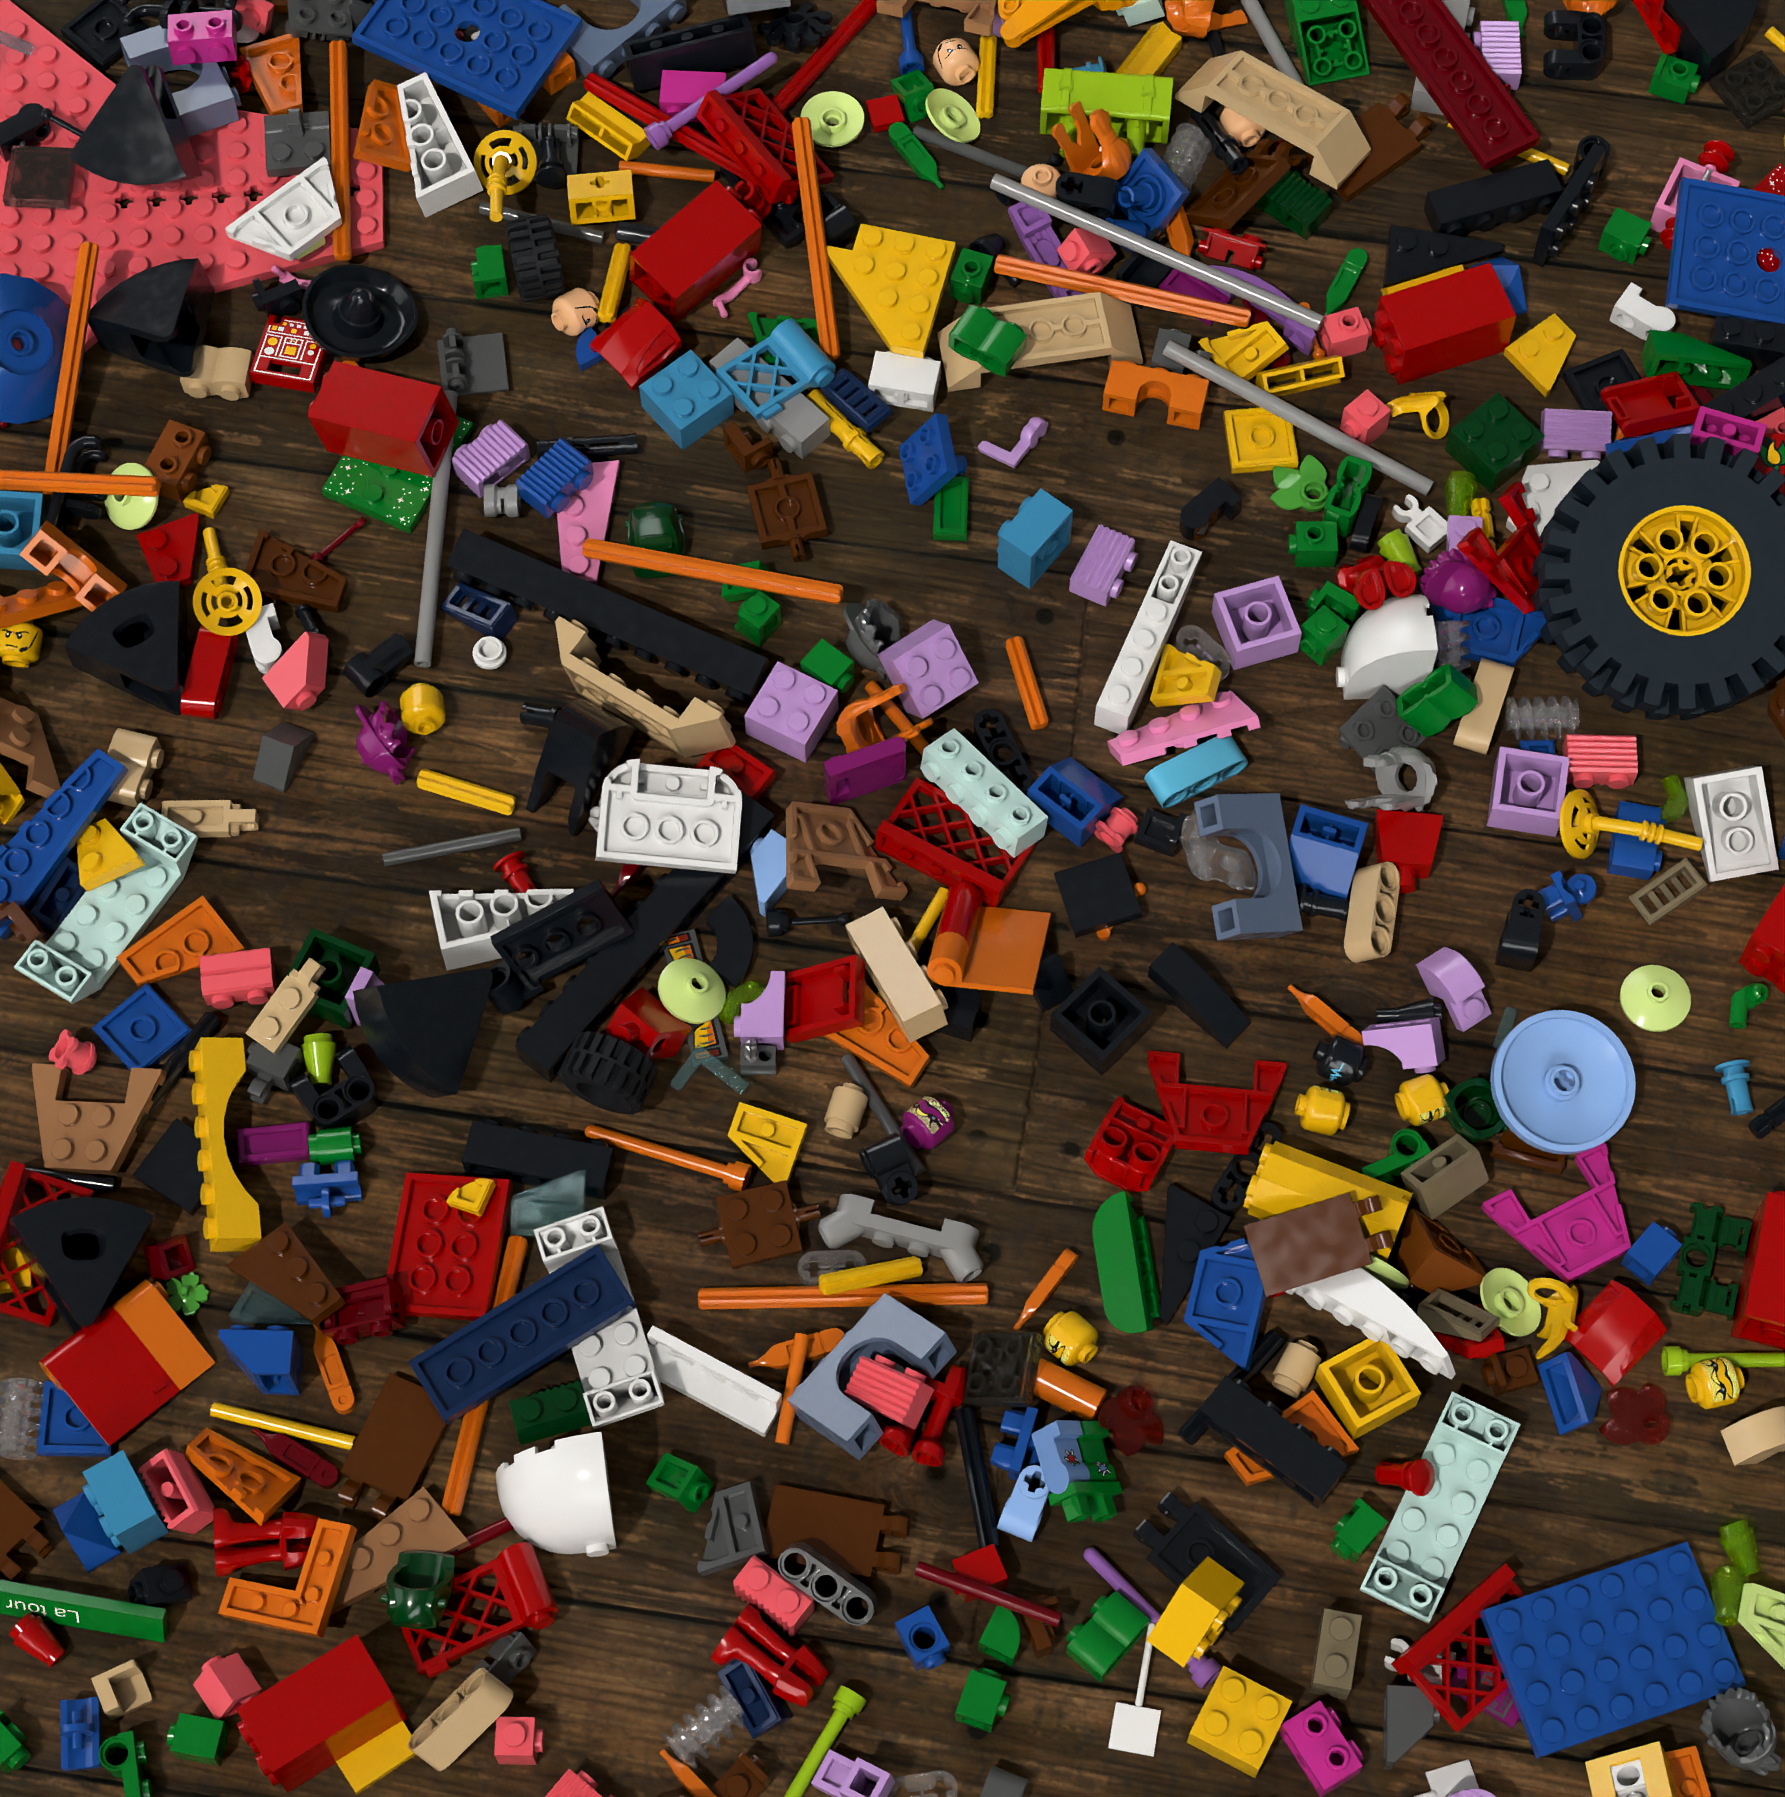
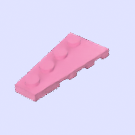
M619 460L592 463L594 475L590 485L582 491L578 489L570 497L567 507L562 512L557 513L562 571L597 586L602 561L585 558L582 555V547L587 538L602 541L606 539L611 507L614 501L615 485L620 468Z
M1230 690L1228 692L1216 693L1213 702L1184 706L1177 713L1167 717L1155 718L1148 725L1138 729L1124 731L1116 738L1107 741L1110 753L1122 766L1164 755L1168 751L1167 747L1170 746L1184 747L1186 749L1198 745L1197 741L1199 738L1217 734V738L1222 739L1232 736L1231 729L1247 725L1250 731L1261 728L1258 715Z

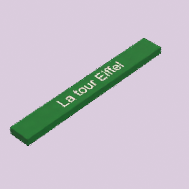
M0 1580V1614L23 1618L27 1613L31 1612L35 1617L40 1615L44 1622L165 1643L169 1633L167 1610L164 1608Z

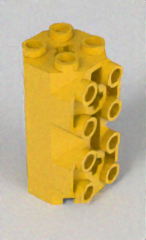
M1275 1141L1273 1145L1266 1142L1258 1162L1259 1166L1256 1175L1253 1174L1243 1204V1207L1249 1209V1215L1264 1220L1349 1192L1353 1203L1378 1195L1383 1210L1358 1217L1364 1237L1368 1238L1390 1231L1393 1242H1395L1413 1193ZM1393 1246L1371 1252L1370 1255L1387 1263Z

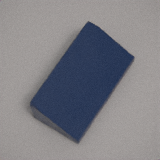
M65 857L28 908V911L40 926L55 932L84 894L85 889L80 885L78 864Z
M735 1659L717 1672L752 1739H756L793 1717L786 1701L772 1692L773 1685L746 1663Z

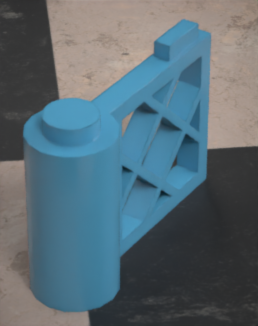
M787 319L781 322L768 338L718 368L716 376L755 420L763 417L766 421L782 411L780 405L808 387L822 388L827 386L835 376L836 366L794 319ZM768 350L776 358L775 366L756 363V358ZM735 370L750 371L748 382L734 381L729 374ZM754 372L773 374L772 384L752 383ZM777 375L792 376L797 383L790 387L776 386ZM751 391L770 393L769 400L757 407L750 399Z

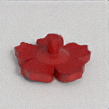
M237 55L236 67H232L229 77L233 78L238 95H241L250 89L252 80L250 76L251 66L244 55Z

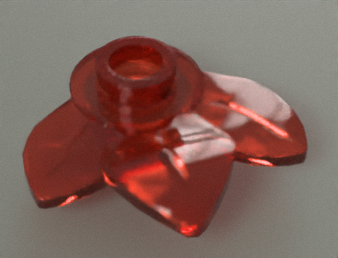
M1646 1383L1639 1390L1638 1394L1627 1388H1615L1607 1392V1403L1614 1417L1599 1428V1432L1603 1437L1616 1444L1625 1446L1637 1441L1648 1445H1655L1662 1442L1668 1436L1670 1423L1664 1413L1666 1401L1664 1395L1657 1387ZM1654 1421L1657 1423V1426L1649 1429L1644 1424Z
M1128 1386L1119 1392L1117 1398L1106 1400L1101 1406L1098 1416L1099 1425L1102 1428L1114 1430L1113 1438L1115 1444L1126 1456H1131L1139 1451L1144 1440L1154 1445H1161L1163 1442V1426L1161 1420L1151 1410L1153 1406L1152 1398L1147 1390L1139 1386Z

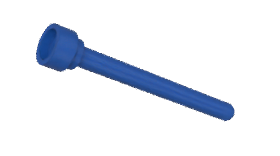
M910 8L906 15L900 18L904 50L898 59L901 75L919 69L922 73L925 70L924 57L916 49L912 8Z

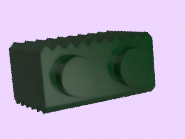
M1288 170L1255 203V206L1303 239L1308 240L1330 216L1332 199L1322 188H1315L1310 183H1306L1297 171Z
M577 1380L574 1384L568 1382L567 1386L561 1384L559 1388L555 1386L552 1390L547 1388L545 1393L540 1390L538 1394L532 1393L531 1396L525 1395L523 1399L518 1397L516 1401L513 1399L509 1401L520 1445L592 1425L583 1397L581 1382Z

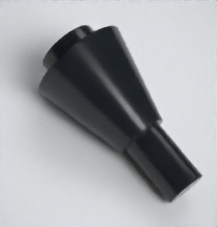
M1434 997L1399 1006V1008L1376 1009L1377 1023L1439 1017L1440 1025H1442V1003L1435 1004Z

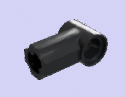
M395 632L368 654L362 652L352 657L345 665L343 674L366 698H371L382 691L388 682V678L414 658L415 654L406 639L401 634Z

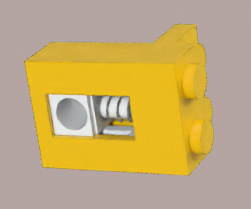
M1660 1741L1585 1761L1592 1797H1678L1670 1761Z

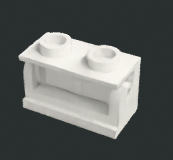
M876 351L868 388L887 405L933 412L941 379V361L925 356L921 359L892 353L891 351Z

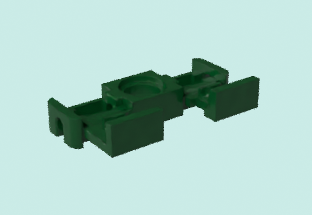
M1693 1202L1689 1210L1690 1213H1694L1690 1237L1684 1236L1676 1273V1276H1681L1677 1301L1671 1300L1670 1309L1676 1313L1699 1317L1703 1314V1309L1706 1308L1705 1312L1727 1316V1321H1732L1739 1285L1729 1283L1728 1287L1716 1285V1280L1711 1279V1282L1709 1280L1716 1245H1718V1248H1723V1244L1724 1246H1733V1248H1736L1735 1251L1740 1252L1739 1257L1745 1258L1752 1221L1724 1216L1723 1220V1210L1721 1207L1712 1205L1711 1209L1703 1208V1203ZM1744 1229V1233H1742L1740 1245H1738L1740 1230ZM1692 1251H1699L1706 1256L1707 1262L1702 1267H1693L1687 1263L1686 1256ZM1728 1290H1731L1732 1294L1729 1295L1728 1305L1725 1306Z

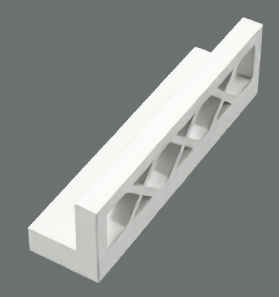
M652 1325L647 1334L648 1345L660 1382L763 1437L767 1435L781 1410V1393Z

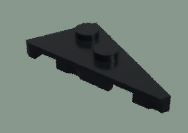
M1391 225L1388 231L1383 288L1470 261L1478 260L1479 262L1490 259L1491 256L1501 253L1503 243Z
M1171 1183L1167 1189L1160 1299L1161 1323L1168 1326L1192 1286L1200 1250L1216 1246L1231 1220V1217Z

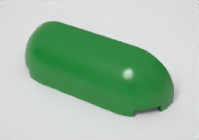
M1122 1191L1109 1197L1100 1206L1093 1221L1092 1235L1105 1314L1110 1323L1120 1331L1137 1334L1154 1330L1152 1325L1153 1318L1160 1317V1304L1144 1216L1137 1218L1130 1204L1134 1198L1128 1192Z

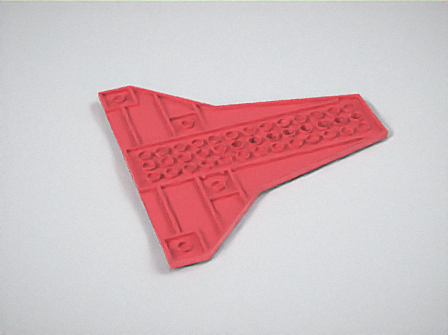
M0 0V123L16 115L24 105L36 103L50 109L56 117L85 132L116 84L10 0ZM237 110L239 115L238 121L188 137L202 176L177 183L125 184L93 174L69 157L80 137L50 120L51 132L47 138L7 162L0 155V274L5 273L34 279L58 294L69 310L79 245L84 241L96 243L99 246L90 310L106 293L131 276L151 267L172 261L198 258L215 290V294L252 284V280L256 278L263 281L278 277L271 270L274 265H277L283 272L293 273L335 262L336 260L333 255V231L324 237L325 245L300 259L295 258L292 261L236 241L226 235L225 227L297 176L268 177L264 126V116H269L267 114ZM349 127L350 187L359 189L354 191V196H350L353 257L385 248L384 166L353 158L359 129ZM255 192L262 194V196H257V201H251L250 197H248L249 194ZM221 194L230 196L225 198L224 203H218L216 198ZM188 196L198 198L194 199L191 205H186L185 200H183ZM155 198L166 199V201H161L160 206L157 207L151 202ZM125 199L133 201L128 203L127 208H121L119 202ZM89 324L86 332L85 352L98 342ZM13 339V347L21 350V342Z

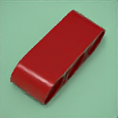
M201 625L181 696L180 710L182 715L212 720L218 719L237 650L238 635H218Z

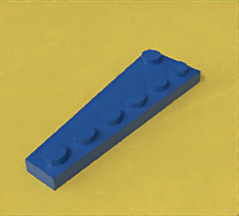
M97 749L63 783L62 787L43 803V808L30 821L26 820L18 828L19 832L6 845L2 844L0 846V904L5 900H8L10 903L14 900L21 901L28 910L129 771L124 765L100 749ZM11 919L0 927V937L3 940H6L12 932L9 926L13 923Z

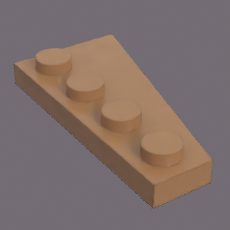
M424 1487L352 1545L330 1615L374 1594L376 1589L386 1585L387 1575L397 1564L399 1553L402 1551H431L448 1554L456 1549L460 1551L471 1545Z

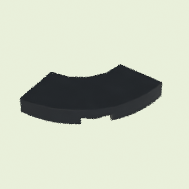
M728 895L706 919V925L715 934L718 943L716 955L709 966L717 972L722 980L735 990H738L751 967L753 936L746 914L739 904Z

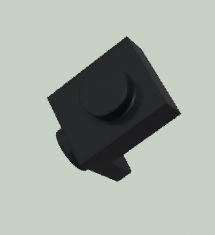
M259 278L252 280L255 292L251 293V297L258 312L264 310L267 317L270 314L278 315L279 318L284 315H291L302 308L303 294L296 279L268 291H265Z
M1147 808L1134 843L1174 857L1177 847L1184 848L1191 828L1186 827L1187 815L1180 813L1179 818L1175 819Z
M177 1563L142 1568L130 1580L128 1587L130 1602L153 1607L188 1603L192 1599L185 1564Z

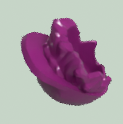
M1452 548L1450 552L1442 551L1437 556V560H1430V567L1424 568L1425 575L1420 578L1422 584L1419 587L1430 603L1442 606L1456 614H1469L1480 608L1493 607V598L1497 596V592L1492 582L1462 552L1455 548Z
M380 701L379 709L375 714L361 704L355 706V711L363 723L356 737V748L362 757L361 762L376 772L389 774L391 781L398 785L401 780L406 779L404 770L408 768V760L415 751L413 746L406 747L408 733L402 724L401 717L397 715L396 710L387 701Z

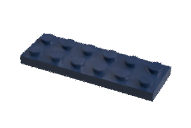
M597 1244L408 1362L443 1421L448 1425L637 1306Z

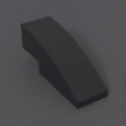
M1174 942L1149 966L1148 977L1174 998L1173 1004L1226 1049L1250 1025V1021L1225 991Z

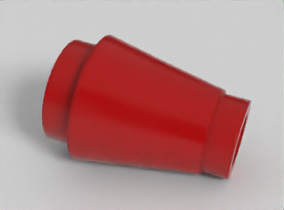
M31 1612L27 1613L9 1633V1636L15 1640L13 1642L15 1646L41 1662L46 1663L50 1668L67 1651L62 1647V1644L40 1615L35 1617Z

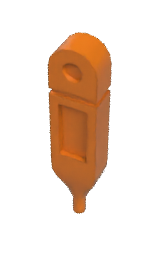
M1181 205L1165 228L1172 248L1191 258L1194 237L1184 207Z
M1292 984L1288 986L1287 989L1296 996L1304 1012L1330 1035L1341 1034L1362 1044L1363 1047L1366 1046L1363 1043L1362 1035L1352 1026L1350 1027L1349 1023L1315 995L1298 990Z
M1068 1248L1062 1252L1055 1265L1050 1268L1027 1299L1021 1316L1013 1330L1018 1332L1023 1324L1040 1312L1064 1280V1277L1073 1268L1079 1255Z
M320 1323L317 1326L313 1324L316 1331L313 1350L332 1405L339 1414H349L356 1407V1399L338 1348L333 1339L323 1334Z
M830 1328L820 1331V1333L809 1334L805 1363L824 1358V1356L828 1355L845 1335L844 1332L838 1328ZM794 1339L773 1345L758 1360L748 1362L749 1369L757 1366L779 1370L789 1368Z
M665 1749L660 1751L659 1754L667 1761L678 1781L693 1797H717L688 1766L673 1758Z

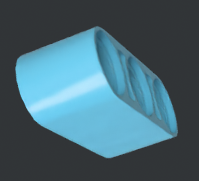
M1216 736L1154 767L1145 775L1144 780L1160 806L1165 809L1175 806L1235 776L1247 766L1248 761L1232 736L1218 739Z

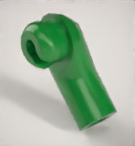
M1750 983L1732 994L1729 1027L1733 1029H1744L1747 1027L1748 1011L1760 1005L1769 996V991L1765 984Z

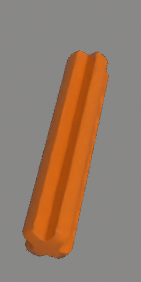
M1021 636L1009 638L1006 640V650L1032 730L1044 729L1048 726L1049 719L1024 639Z

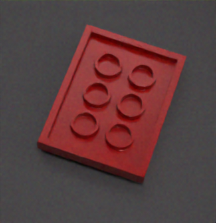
M406 1172L387 1270V1277L402 1285L405 1316L474 1321L491 1311L513 1183L510 1179L486 1178L493 1180L496 1186L482 1217L451 1207L446 1201L456 1188L460 1189L462 1186L474 1182L475 1179L483 1177Z

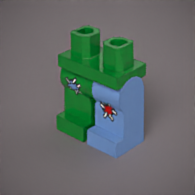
M1056 1420L1031 1434L1046 1485L1052 1492L1048 1495L1050 1505L1063 1506L1067 1523H1077L1089 1517H1092L1093 1523H1099L1117 1516L1113 1497L1122 1493L1120 1482H1115V1470L1108 1462L1103 1438L1109 1435L1106 1421L1080 1422Z

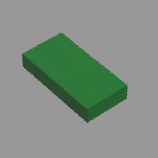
M954 476L935 493L933 540L967 541L969 477Z

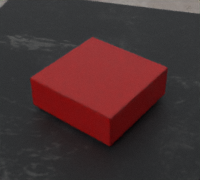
M897 94L866 101V109L874 133L889 130L890 125L895 122L905 124Z

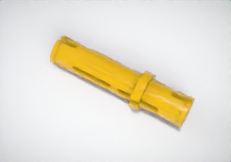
M818 389L811 391L806 396L808 400L830 418V431L843 442L844 449L848 452H853L869 469H874L882 462L884 453L866 437V432L862 428H857Z

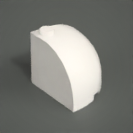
M1414 594L1403 598L1392 597L1386 599L1379 608L1367 610L1356 621L1344 643L1341 654V667H1336L1337 687H1343L1344 700L1370 699L1383 685L1389 689L1395 698H1398L1410 686L1423 682L1433 671L1438 645L1433 615L1426 616L1427 608H1429L1430 604L1425 595Z
M601 1431L554 1440L555 1445L551 1449L539 1453L538 1447L534 1446L514 1455V1463L510 1466L508 1463H502L498 1467L496 1482L502 1511L514 1530L526 1541L549 1552L559 1554L587 1553L589 1557L604 1556L609 1553L610 1549H617L607 1460Z

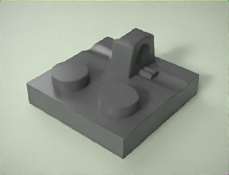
M300 108L288 109V114L264 116L266 171L268 177L299 175L322 157L327 159L329 170L332 172L329 111L302 113Z

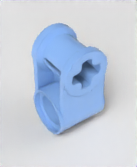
M1032 1465L1022 1470L997 1525V1529L1029 1542L1033 1541L1050 1492L1041 1466ZM1033 1479L1040 1480V1488H1037L1035 1492L1028 1491V1483H1031Z

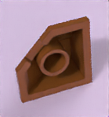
M1413 1208L1407 1215L1396 1260L1403 1274L1410 1282L1409 1287L1416 1291L1423 1289L1431 1294L1437 1288L1446 1292H1452L1481 1285V1281L1486 1273L1477 1257L1466 1247L1461 1250L1459 1245L1447 1236L1450 1232L1439 1222L1431 1220Z

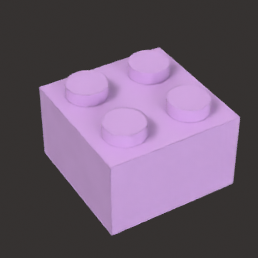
M1279 575L1214 593L1211 613L1233 670L1298 652L1302 633Z
M934 619L877 654L892 684L905 683L908 690L898 695L906 712L922 719L978 684L950 625Z
M777 661L744 715L746 734L806 763L839 709L838 690Z
M1500 746L1494 764L1487 826L1556 837L1559 829L1560 810L1565 798L1570 757Z

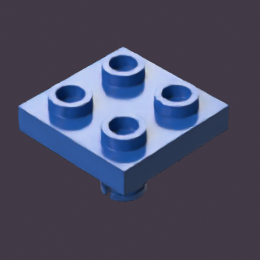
M1143 148L1119 183L1117 206L1129 220L1142 221L1149 228L1150 232L1157 227L1161 230V234L1190 192L1152 148Z
M935 413L899 446L905 486L908 491L910 504L922 506L954 476H962L967 469L966 457L954 454L947 415Z

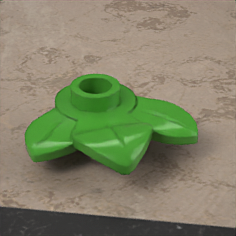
M1307 455L1303 459L1299 470L1275 466L1273 468V482L1278 490L1272 494L1271 501L1285 510L1303 508L1310 512H1317L1324 509L1329 489L1325 485L1327 472L1324 466L1311 455ZM1315 495L1319 499H1310L1307 496Z

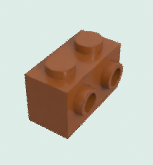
M169 419L144 464L162 484L159 495L182 503L187 492L190 493L194 489L201 466H205L211 456L212 450L206 432Z

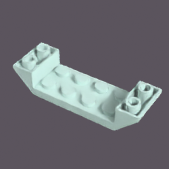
M141 802L122 825L120 831L123 838L144 859L145 865L89 892L86 891L47 943L43 944L35 939L14 966L17 971L72 1004L99 991L120 964L116 957L138 941L182 883L198 840L197 835Z
M1454 1392L1451 1393L1421 1459L1430 1461L1434 1467L1435 1482L1433 1488L1425 1496H1416L1411 1491H1405L1359 1589L1360 1591L1423 1622L1430 1623L1448 1580L1521 1424Z

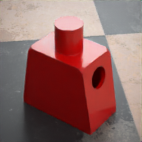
M1376 810L1373 834L1377 864L1388 861L1397 867L1400 874L1399 893L1414 892L1415 879H1426L1429 877L1443 822V815Z
M643 987L639 988L619 1005L606 1027V1031L610 1036L634 1046L650 1060L676 1056L692 1030L690 1025L674 1017L658 999Z

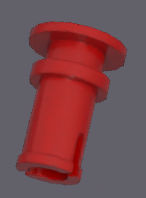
M742 180L735 185L734 191L740 203L746 209L754 210L761 220L765 219L771 211L772 204L765 199L758 189H755L750 181H747L745 184V181Z
M516 851L506 855L493 867L495 872L504 873L502 875L504 882H509L515 893H526L527 889H537L527 872L529 870L528 865L521 862L525 857L524 851Z
M1427 1459L1407 1461L1404 1464L1381 1461V1464L1376 1466L1375 1478L1380 1485L1401 1486L1405 1491H1411L1416 1496H1425L1433 1488L1435 1472L1433 1465Z

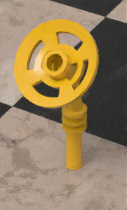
M499 130L487 135L479 143L474 155V169L480 183L487 189V193L490 196V219L493 222H499L503 218V198L506 195L517 194L527 188L537 171V155L533 145L525 136L511 130ZM500 138L512 139L509 146H498L493 149L490 145L491 142ZM521 147L524 148L527 154V170L523 169V156L519 150ZM514 153L516 154L518 160L517 167L515 166V159L512 156ZM482 155L486 156L485 167L489 174L487 178L482 170ZM491 158H493V159H492L493 170L491 169V166H490V159H491ZM515 175L520 180L512 186H507V178Z
M208 527L203 530L208 555L206 560L208 573L202 577L194 590V612L199 622L209 631L223 636L238 635L248 630L257 621L262 608L261 592L257 583L250 575L242 570L227 567L226 559L221 555L216 530ZM228 576L236 577L233 585L228 584ZM246 586L249 587L253 598L251 610L246 609L248 598L243 589ZM203 592L207 593L206 605L210 612L207 617L203 612L201 604ZM240 592L242 597L241 606L238 605V599L235 595ZM212 595L216 597L215 601L218 606L215 610L211 603ZM238 615L242 619V622L235 626L225 627L218 625L220 617L232 618Z
M1583 789L1570 791L1564 798L1560 810L1559 827L1561 839L1567 852L1576 859L1588 858L1594 852L1600 830L1637 836L1639 841H1644L1646 838L1648 843H1652L1654 840L1656 845L1662 842L1695 851H1700L1703 843V838L1664 829L1663 824H1659L1657 827L1655 822H1651L1649 825V822L1646 820L1643 823L1599 816L1594 799ZM1576 806L1577 809H1578V812H1577V814L1574 815L1573 821H1572L1573 809H1574V807ZM1576 839L1580 844L1586 845L1585 850L1579 847L1575 841Z

